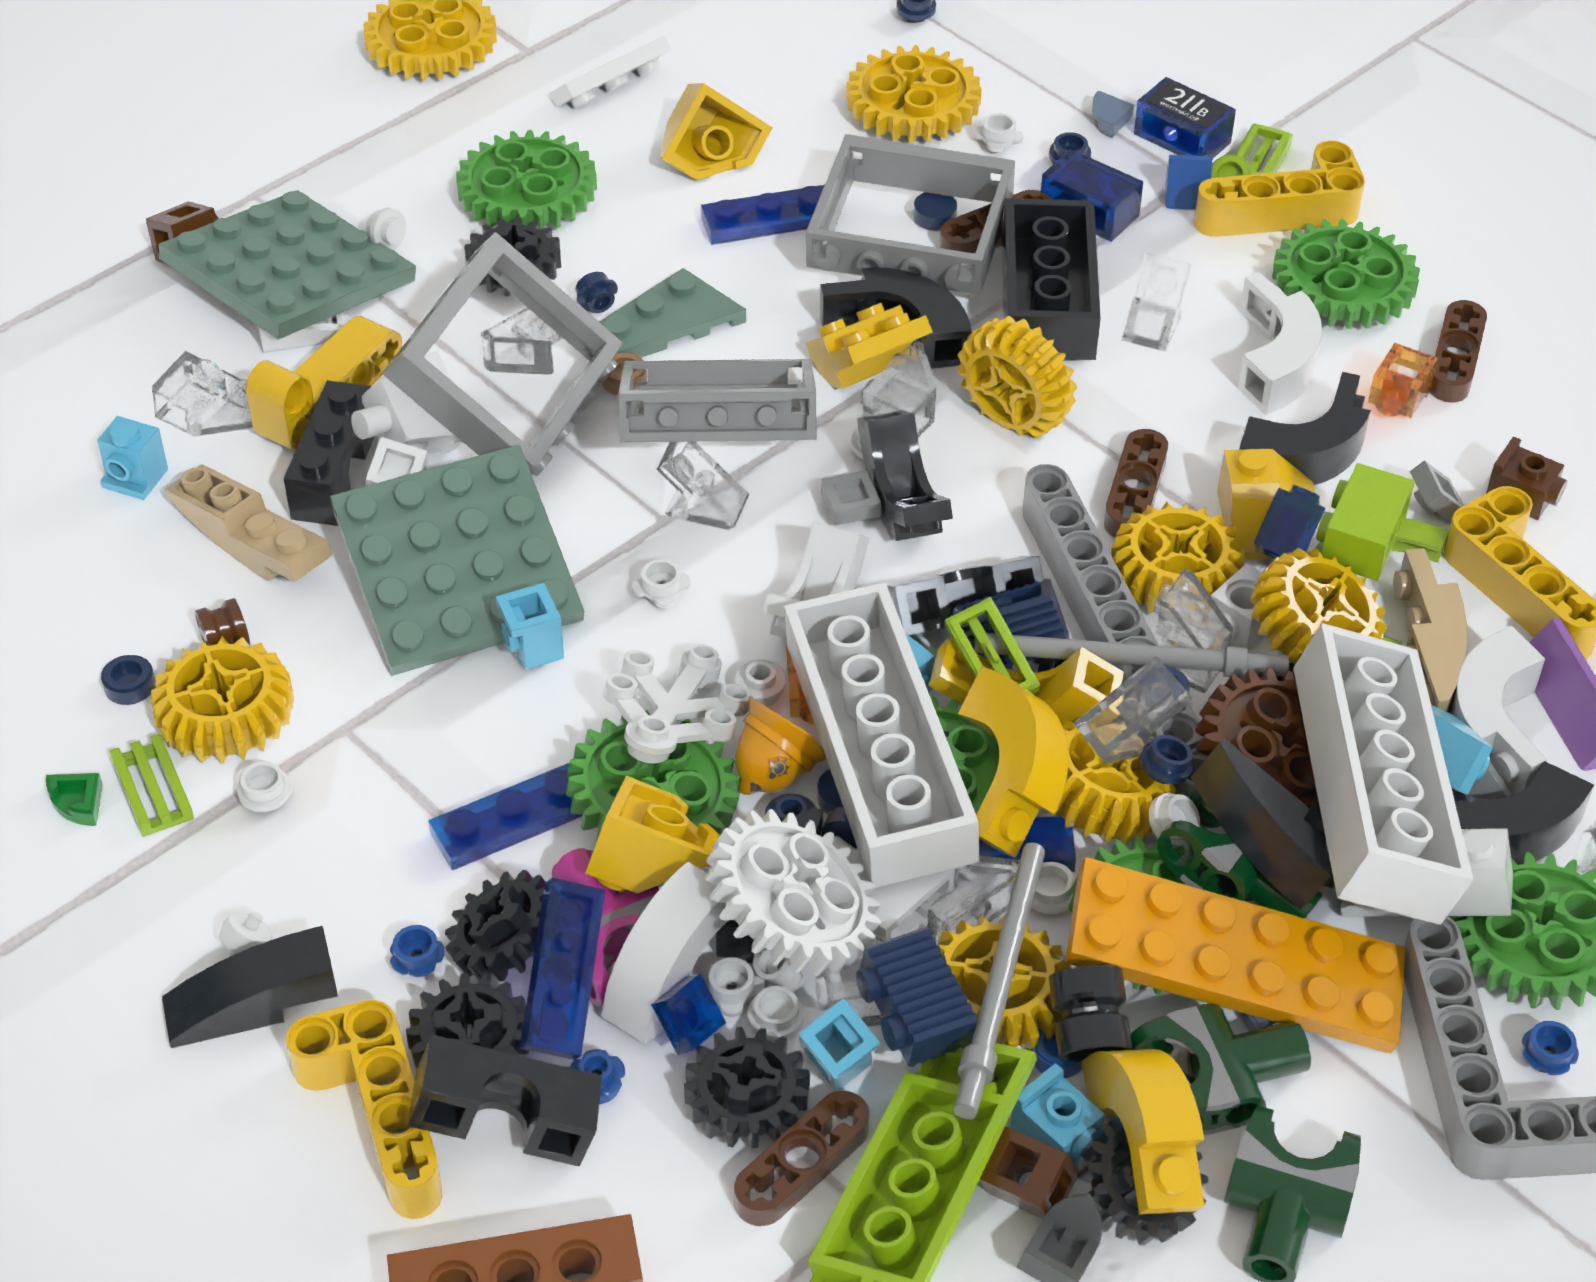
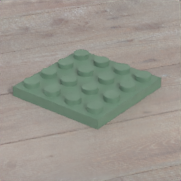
M299 190L286 192L280 197L262 204L253 205L249 209L226 218L217 219L211 224L193 231L183 232L175 238L159 243V259L278 340L413 282L416 275L415 264L382 243L375 244L370 240L366 232L350 224L335 212L328 210Z
M520 444L330 496L331 508L391 676L505 643L501 624L505 623L496 604V596L545 583L561 616L562 626L584 620L585 611Z

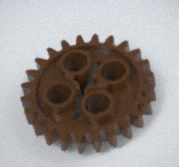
M1267 668L1260 678L1253 669H1248L1241 679L1233 674L1224 686L1219 684L1199 712L1202 719L1195 727V732L1203 736V738L1195 747L1196 751L1210 755L1221 740L1225 738L1302 803L1311 808L1318 801V795L1293 673L1288 671L1284 678L1278 681L1272 668Z

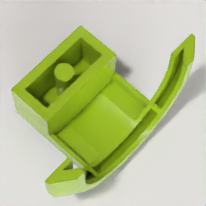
M1356 463L1349 481L1340 479L1331 503V508H1334L1335 511L1334 513L1324 512L1316 535V540L1320 542L1315 548L1320 551L1324 558L1335 555L1339 564L1343 566L1351 564V571L1354 574L1378 581L1391 551L1405 553L1407 549L1425 548L1429 560L1438 563L1449 530L1406 518L1415 480ZM1386 636L1382 637L1384 641L1399 645L1403 644L1401 641Z

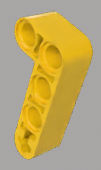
M1335 140L1323 141L1317 144L1314 149L1310 170L1206 179L1200 184L1198 189L1194 227L1203 235L1222 237L1294 229L1301 230L1305 229L1307 223L1312 224L1316 228H1321L1322 220L1325 219L1332 227L1338 226L1340 219H1344L1347 225H1349L1358 218L1365 186V177L1352 149L1348 145Z
M360 315L350 319L294 372L269 360H262L252 369L246 384V394L254 431L265 438L296 451L326 381L372 386L383 375L381 374L402 347L401 334Z
M1502 486L1493 489L1456 510L1452 517L1443 552L1446 561L1533 637L1552 619L1559 618L1585 659H1588L1592 655L1596 644V600L1523 540L1533 506L1529 495L1519 488Z
M374 999L364 1000L308 1015L297 1020L290 1026L286 1034L288 1054L297 1083L305 1089L318 1091L356 1081L389 1202L393 1210L401 1217L408 1219H420L432 1214L439 1207L443 1198L438 1161L430 1132L407 1126L414 1078L397 1020L391 1007L382 1001ZM384 1082H393L388 1085L379 1086ZM398 1129H407V1131H404L402 1133H391ZM415 1166L417 1179L408 1180L404 1169Z

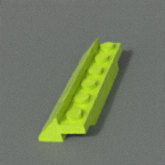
M995 1043L994 1052L997 1055V1063L993 1079L984 1086L978 1113L973 1119L960 1118L953 1110L961 1083L958 1067L963 1049L960 1048L954 1053L949 1052L945 1056L939 1055L934 1060H927L921 1064L917 1074L905 1072L807 1261L812 1273L809 1282H930L1037 1061L1036 1052Z

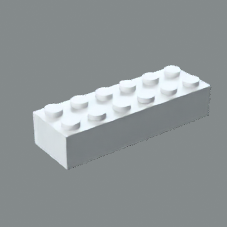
M882 582L784 605L788 650L862 862L866 867L865 870L869 882L874 883L875 888L978 863L979 821L886 583Z
M1321 623L1293 669L1337 898L1441 925L1474 879L1418 650Z

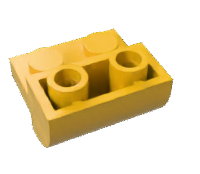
M882 303L857 312L856 314L859 319L857 323L846 327L842 318L817 328L820 338L805 344L822 377L833 387L843 389L920 357L914 340L933 333L926 315L910 321L907 313H903L901 305L885 311Z

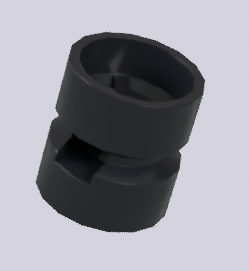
M1090 965L1064 969L1049 976L1052 1009L1062 1015V1019L1054 1025L1058 1059L1082 1062L1089 1055L1098 1051L1132 1050L1129 1017L1119 1013V1008L1127 1003L1122 968L1111 965ZM1097 1006L1098 1009L1094 1011H1085L1084 1007Z

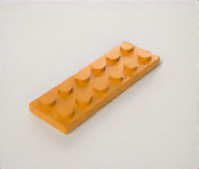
M1085 857L1080 865L1065 958L1066 964L1077 967L1090 965L1118 966L1123 969V977L1127 981L1202 1002L1217 1004L1220 1007L1281 1024L1294 1021L1299 1023L1303 1030L1389 1054L1400 1043L1405 946Z

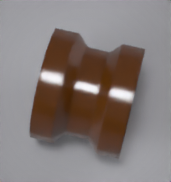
M235 598L223 601L221 607L210 610L203 607L194 610L202 641L208 646L218 644L222 636L228 644H234L243 637L247 644L250 645L247 626Z

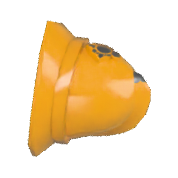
M751 695L749 696V714L743 720L745 725L735 751V766L740 776L738 789L742 794L773 793L782 790L805 772L810 773L815 764L827 760L823 747L812 734L769 709Z

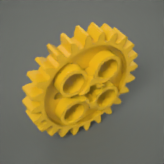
M388 0V5L377 3L376 12H368V22L363 23L365 49L369 51V59L377 60L378 68L389 66L391 75L403 70L405 79H409L417 73L420 74L422 81H425L429 74H435L439 80H442L444 72L449 71L453 75L459 76V68L461 67L472 71L474 70L473 61L484 63L486 61L485 53H493V44L497 43L495 15H491L490 6L482 5V0Z
M899 45L896 48V53L892 54L883 48L881 49L880 58L868 54L867 63L857 62L856 71L849 72V81L846 83L847 109L853 111L854 120H863L864 129L876 126L877 136H881L886 132L892 133V141L898 140L901 135H906L910 143L915 141L916 136H922L926 142H931L932 134H937L941 138L946 139L948 129L960 133L962 124L971 125L972 116H978L982 93L980 77L973 76V66L963 67V58L951 61L949 51L936 55L935 47H930L926 52H920L919 46L914 45L911 51L906 52Z

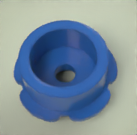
M410 925L401 929L395 935L390 946V953L393 955L390 958V964L401 975L409 974L416 978L424 977L435 971L436 963L443 961L445 955L444 946L441 941H437L436 934L430 928L423 925ZM418 953L421 954L420 956H416V957H413V956H412V955L418 954Z
M1542 1021L1528 1030L1522 1038V1045L1525 1047L1522 1052L1523 1058L1535 1070L1552 1076L1563 1075L1570 1070L1571 1064L1573 1065L1578 1061L1579 1050L1576 1037L1570 1028L1560 1022ZM1544 1049L1550 1050V1051H1552L1554 1054L1548 1053V1052H1546Z
M603 1049L588 1050L581 1059L573 1060L570 1065L572 1068L588 1073L594 1071L602 1072L599 1104H604L614 1099L622 1087L621 1078L625 1076V1066L619 1057H611Z

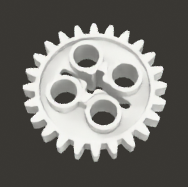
M769 809L763 818L755 811H751L745 820L739 817L735 818L729 828H725L713 844L714 850L706 859V862L712 868L705 876L706 881L716 885V888L709 895L710 900L726 904L719 917L721 920H735L739 924L733 934L736 938L749 935L754 939L751 952L757 954L763 948L771 951L772 965L777 966L783 958H787L794 973L797 974L806 964H808L815 976H820L826 967L834 974L838 973L845 964L852 966L859 956L862 955L864 948L868 947L876 937L873 932L880 925L881 920L874 916L881 904L877 900L868 897L876 886L872 882L860 880L859 876L866 867L864 864H850L846 859L851 853L850 847H843L837 850L832 845L834 834L831 831L820 837L816 834L814 821L810 820L803 828L798 826L794 813L789 812L781 822L774 810Z

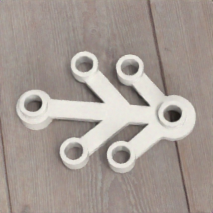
M701 643L691 645L689 650L683 653L678 671V679L668 693L652 673L655 663L654 657L642 650L627 651L624 655L621 673L611 674L607 677L603 696L607 702L616 706L628 723L624 734L625 741L628 744L627 750L632 757L646 763H661L667 760L669 753L676 749L677 743L710 739L715 741L730 740L736 724L735 716H744L748 713L749 696H752L751 691L742 685L726 684L721 688L719 697L691 699L698 688L709 689L717 685L722 667V661L719 658L717 649ZM637 688L655 710L653 715H648L635 700ZM704 717L703 722L674 724L676 720Z

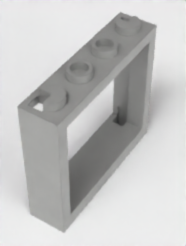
M845 134L806 231V267L862 276V268L883 267L900 269L927 277L950 291L981 295L1003 228L1005 198H1013L1016 160ZM853 152L862 153V159L854 158ZM992 173L1000 174V181L991 180ZM853 181L992 203L975 254L834 230ZM961 263L971 264L972 266H971V267L961 266Z
M495 232L474 252L381 374L477 455L520 444L530 472L538 476L553 458L548 452L552 444L554 443L558 446L573 430L575 424L570 421L575 412L578 415L581 414L596 397L597 393L592 390L596 382L599 384L603 383L618 365L613 357L623 342ZM487 274L491 275L589 360L530 446L524 443L424 358Z
M811 359L624 361L618 394L620 443L817 440L816 387ZM788 367H802V381L788 380ZM648 369V382H634L633 384V370ZM792 407H797L798 412H792ZM639 409H644V414H639Z

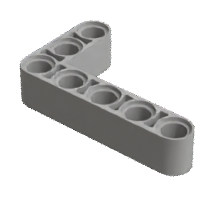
M1449 916L1445 918L1441 925L1414 918L1410 924L1404 944L1406 947L1404 981L1451 1159L1455 1167L1464 1175L1481 1180L1596 1173V1096L1508 1101L1460 929ZM1478 1139H1482V1140H1484V1141H1486V1142H1488V1143H1483V1142L1479 1141Z

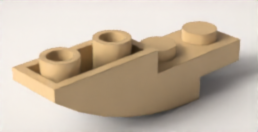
M203 464L187 470L180 479L164 489L167 497L203 534L238 562L268 581H271L280 574L296 582L332 556L327 539L266 509L261 493Z
M1425 548L1407 549L1404 553L1401 569L1395 571L1393 577L1395 596L1397 600H1403L1407 611L1406 626L1409 637L1406 647L1418 650L1431 705L1449 713L1457 687L1459 671L1465 660L1467 649V621L1464 602L1458 583H1437Z

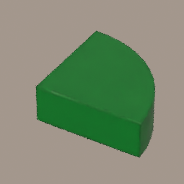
M100 773L46 775V787L54 809L62 817L73 823L97 826L103 786Z

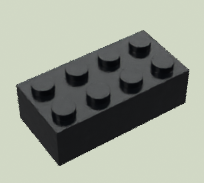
M1005 198L1002 229L1003 318L1009 315L1015 322L1025 319L1032 330L1040 327L1042 336L1048 341L1054 339L1053 346L1058 353L1066 354L1064 359L1096 360L1101 314L1094 201Z

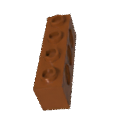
M632 1213L386 1255L389 1282H643ZM574 1273H587L590 1275L581 1281L566 1279Z

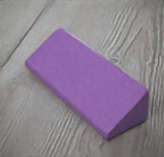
M1555 618L1529 642L1545 658L1535 694L1579 768L1583 771L1596 769V675L1563 622L1559 618Z

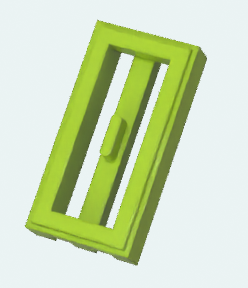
M1253 123L1235 155L1246 160L1259 135L1264 136L1265 139L1250 164L1252 175L1276 173L1291 147L1293 134ZM1275 140H1278L1279 143L1277 144L1274 152L1272 153L1263 172H1258L1264 160L1266 159L1269 151L1271 150Z
M991 597L945 619L944 626L974 680L983 665L961 628V625L967 623L992 670L1011 678L977 618L985 614L1023 681L1019 685L1032 694L1040 691L1041 685Z
M160 733L150 736L151 744L142 746L140 740L129 743L131 751L122 753L119 747L109 750L112 763L142 837L194 819L192 807ZM157 757L178 811L170 813L148 760ZM138 765L159 816L158 818L149 820L128 770L129 766Z

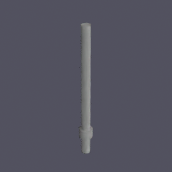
M986 633L997 654L1008 655L996 633ZM1013 635L1025 657L1067 660L1082 647L1108 663L1141 666L1167 665L1180 669L1223 672V677L1229 678L1233 674L1242 678L1248 669H1253L1257 675H1263L1267 668H1272L1276 676L1283 677L1289 670V656L1248 653L1246 647L1226 646L1224 651ZM975 639V653H983Z
M1027 843L1023 847L971 1045L963 1049L959 1063L958 1074L961 1078V1083L953 1110L958 1117L963 1119H973L977 1116L984 1086L993 1079L997 1063L994 1047L1045 855L1044 848L1037 843Z

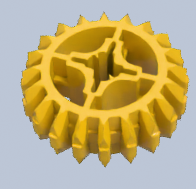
M1009 315L1003 319L995 317L973 331L968 336V340L963 343L964 346L958 354L961 363L957 371L964 377L960 385L969 390L971 394L969 402H974L980 407V415L986 414L992 419V422L1002 425L1007 430H1015L1019 436L1030 433L1032 436L1039 438L1041 435L1047 434L1051 429L1057 428L1066 419L1065 416L1076 402L1073 393L1077 389V385L1070 379L1074 370L1064 364L1063 360L1066 354L1058 353L1053 346L1054 339L1049 341L1042 336L1040 327L1032 330L1025 319L1015 322Z
M1166 501L1161 510L1147 505L1142 514L1132 513L1127 523L1120 525V529L1116 533L1115 543H1112L1111 556L1137 605L1145 603L1149 615L1156 610L1165 611L1168 620L1174 613H1182L1188 620H1190L1195 611L1207 616L1211 594L1245 565V562H1243V541L1237 539L1235 527L1225 526L1222 515L1209 517L1206 507L1198 511L1190 510L1186 502L1181 508H1173Z
M1297 548L1292 553H1283L1280 557L1275 558L1259 575L1258 582L1254 585L1253 595L1250 598L1251 603L1254 605L1251 617L1261 623L1257 634L1268 637L1272 643L1269 651L1279 650L1284 656H1289V663H1297L1321 623L1382 640L1383 633L1387 629L1386 624L1382 621L1386 610L1375 604L1379 593L1367 589L1364 585L1366 577H1357L1351 571V564L1347 566L1339 564L1335 555L1324 558L1316 548L1308 553Z
M222 636L218 644L208 646L201 640L198 650L190 651L182 648L180 660H166L165 672L155 675V689L151 690L152 696L150 698L155 726L159 728V732L167 742L168 747H177V750L180 751L183 757L195 753L196 757L203 763L210 756H217L221 763L224 764L228 755L238 754L245 760L247 750L255 748L264 752L266 739H280L281 726L290 724V710L293 709L294 702L290 674L286 671V667L282 665L276 652L268 653L262 642L249 647V644L242 637L234 644H228Z
M1084 717L1077 724L1072 721H1065L1062 727L1068 747L1067 778L1055 815L1051 813L1048 815L1061 816L1065 819V828L1075 826L1083 830L1084 837H1087L1090 833L1099 835L1104 843H1107L1112 837H1115L1124 844H1127L1132 837H1140L1144 840L1148 833L1153 832L1149 822L1151 802L1162 794H1175L1176 789L1174 784L1156 782L1141 766L1139 757L1143 747L1146 745L1142 741V733L1133 735L1125 731L1123 724L1118 728L1109 726L1105 719L1100 720L1097 724H1093Z
M982 914L979 920H977V926L974 927L961 919L956 927V933L943 930L941 937L938 939L937 946L940 947L941 954L945 956L946 963L950 965L952 974L956 976L957 983L961 985L962 992L966 994L967 1002L971 1004L972 1011L976 1013L977 1019L1006 914L1003 915L998 923H989ZM1027 920L996 1043L1016 1048L1018 1045H1021L1031 1051L1032 1048L1038 1045L1039 1028L1046 1033V1039L1050 1040L1055 1035L1054 1025L1057 1023L1056 1020L1062 1019V1015L1052 1009L1049 976L1055 972L1069 969L1070 964H1066L1063 961L1064 953L1062 952L1061 945H1049L1050 939L1047 930L1032 934L1030 933L1031 927Z

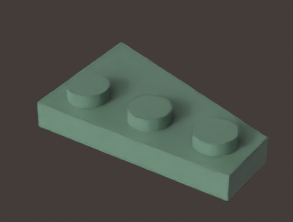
M682 268L599 322L623 342L617 353H631L642 358L666 350L669 341L691 335L696 340L710 335L711 327L726 322L731 327L746 323V308L690 271Z

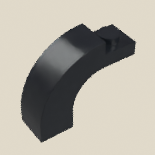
M869 267L862 268L861 280L820 284L821 326L843 318L847 327L859 322L856 313L882 303L886 311L901 305L903 313H907L910 321L926 315L933 333L914 340L919 348L924 368L933 369L960 365L961 361L958 354L964 346L963 343L968 340V336L972 333V328L962 304L949 290L939 283L905 270Z
M1342 371L1331 408L1326 414L1316 420L1300 424H1285L1249 416L1239 450L1273 449L1309 478L1314 485L1326 482L1343 473L1352 465L1361 452L1371 410L1363 408L1365 396L1357 394L1361 375Z
M901 410L857 418L865 469L868 470L881 501L880 518L889 535L895 541L943 533L942 521L953 519L951 500L935 493L928 481L921 458L914 413Z
M1545 761L1531 783L1524 790L1513 796L1502 799H1481L1463 794L1455 789H1452L1461 829H1507L1511 858L1517 865L1524 863L1526 852H1530L1535 860L1538 861L1548 856L1549 853L1552 854L1568 841L1583 819L1594 784Z

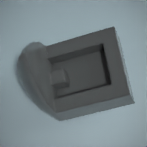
M1091 1194L1073 1195L1055 1203L1044 1216L1025 1248L1016 1268L1041 1282H1080L1100 1245L1102 1237L1101 1216Z

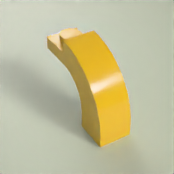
M949 638L938 648L929 686L951 699H957L958 703L962 705L974 682V678L953 640ZM1082 647L1056 668L1034 673L1041 685L1040 691L1034 693V695L1043 700L1055 712L1061 725L1065 721H1072L1077 724L1082 717L1089 719L1093 724H1097L1102 719L1106 720L1117 710L1124 672ZM976 653L983 667L992 669L987 659ZM1006 669L1012 680L1018 684L1023 682L1018 672Z
M981 666L958 712L959 715L989 735L995 736L999 745L997 772L976 814L979 821V839L996 850L1016 858L1039 809L1054 815L1056 813L1067 778V740L1059 718L1043 700L1008 676Z
M1157 1049L1098 1051L1082 1061L1087 1099L1105 1114V1118L1118 1116L1126 1132L1139 1214L1195 1212L1203 1208L1205 1203L1196 1145L1204 1140V1134L1194 1095L1177 1062L1166 1052Z

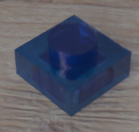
M701 973L683 978L651 1004L677 1055L694 1051L727 1023Z

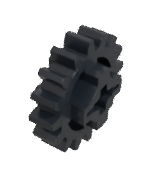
M516 217L514 222L507 223L503 219H498V226L494 228L484 224L482 225V234L471 233L470 244H465L464 246L465 262L467 263L474 252L496 232L549 279L555 280L557 278L556 269L562 267L559 237L552 236V229L550 227L539 230V223L536 220L528 225H524L521 217ZM489 274L479 284L487 283V292L489 293L502 288L504 289L505 296L511 295L506 288Z
M522 870L516 879L508 871L503 872L499 883L495 885L488 879L483 881V892L478 896L468 893L465 896L467 902L465 908L452 912L451 916L456 920L457 925L445 929V935L451 941L445 946V949L463 973H467L469 977L474 975L480 981L484 974H493L499 982L505 981L509 969L514 967L522 974L526 971L525 961L533 957L540 960L544 956L540 949L543 943L556 941L557 936L551 927L563 922V917L558 912L562 902L541 875L538 874L533 878L527 870Z
M461 973L459 985L453 987L445 979H441L438 981L439 994L435 996L423 991L420 994L422 1009L409 1010L410 1028L406 1029V1037L415 1068H418L431 1034L449 1039H458L465 1043L519 1055L530 1053L529 1035H532L533 1032L531 1015L527 1013L525 998L523 995L513 997L511 984L507 981L496 989L493 988L490 974H484L479 983L475 984L470 983L467 973ZM469 1024H472L473 1027L471 1029V1039H467L466 1035L468 1034L467 1026Z
M736 1027L735 1039L729 1041L719 1032L714 1034V1049L711 1050L699 1045L696 1048V1063H687L685 1067L684 1101L685 1104L690 1105L691 1121L693 1124L705 1121L706 1137L709 1139L717 1136L721 1131L726 1133L727 1146L732 1148L738 1142L739 1137H747L752 1149L758 1148L759 1136L767 1134L770 1139L776 1141L781 1136L782 1124L790 1128L799 1120V1111L808 1110L810 1072L807 1069H803V1054L801 1051L787 1054L788 1039L784 1036L776 1039L773 1043L768 1042L765 1028H760L754 1038H748L743 1027Z
M1118 1116L1108 1124L1104 1123L1091 1135L1093 1141L1084 1147L1080 1153V1156L1090 1164L1077 1173V1178L1091 1183L1092 1190L1087 1194H1091L1094 1202H1098L1102 1210L1099 1213L1102 1223L1107 1222L1109 1219H1113L1117 1223V1238L1122 1239L1134 1230L1139 1245H1146L1155 1237L1161 1243H1164L1177 1235L1178 1231L1182 1232L1196 1221L1193 1215L1195 1212L1139 1214L1135 1182L1131 1178L1134 1175L1126 1132ZM1197 1152L1198 1162L1203 1158L1201 1152ZM1200 1173L1203 1187L1209 1180L1208 1176Z

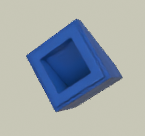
M1169 155L1164 188L1166 208L1196 209L1199 186L1206 179H1211L1212 156Z

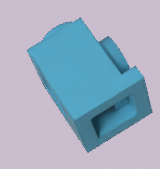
M117 415L97 439L106 474L101 480L102 488L145 500L168 471L163 442L158 427Z
M545 583L496 596V604L505 623L501 624V629L506 647L510 653L517 651L518 659L526 670L564 659L561 616Z
M845 998L841 999L798 1033L801 1049L835 1091L842 1089L871 1066L872 1052L881 1045V1042Z
M1055 1063L1023 1088L1012 1111L1010 1128L1068 1153L1073 1162L1076 1160L1085 1162L1080 1156L1081 1150L1093 1141L1091 1135L1104 1124L1105 1114L1063 1077L1064 1070Z

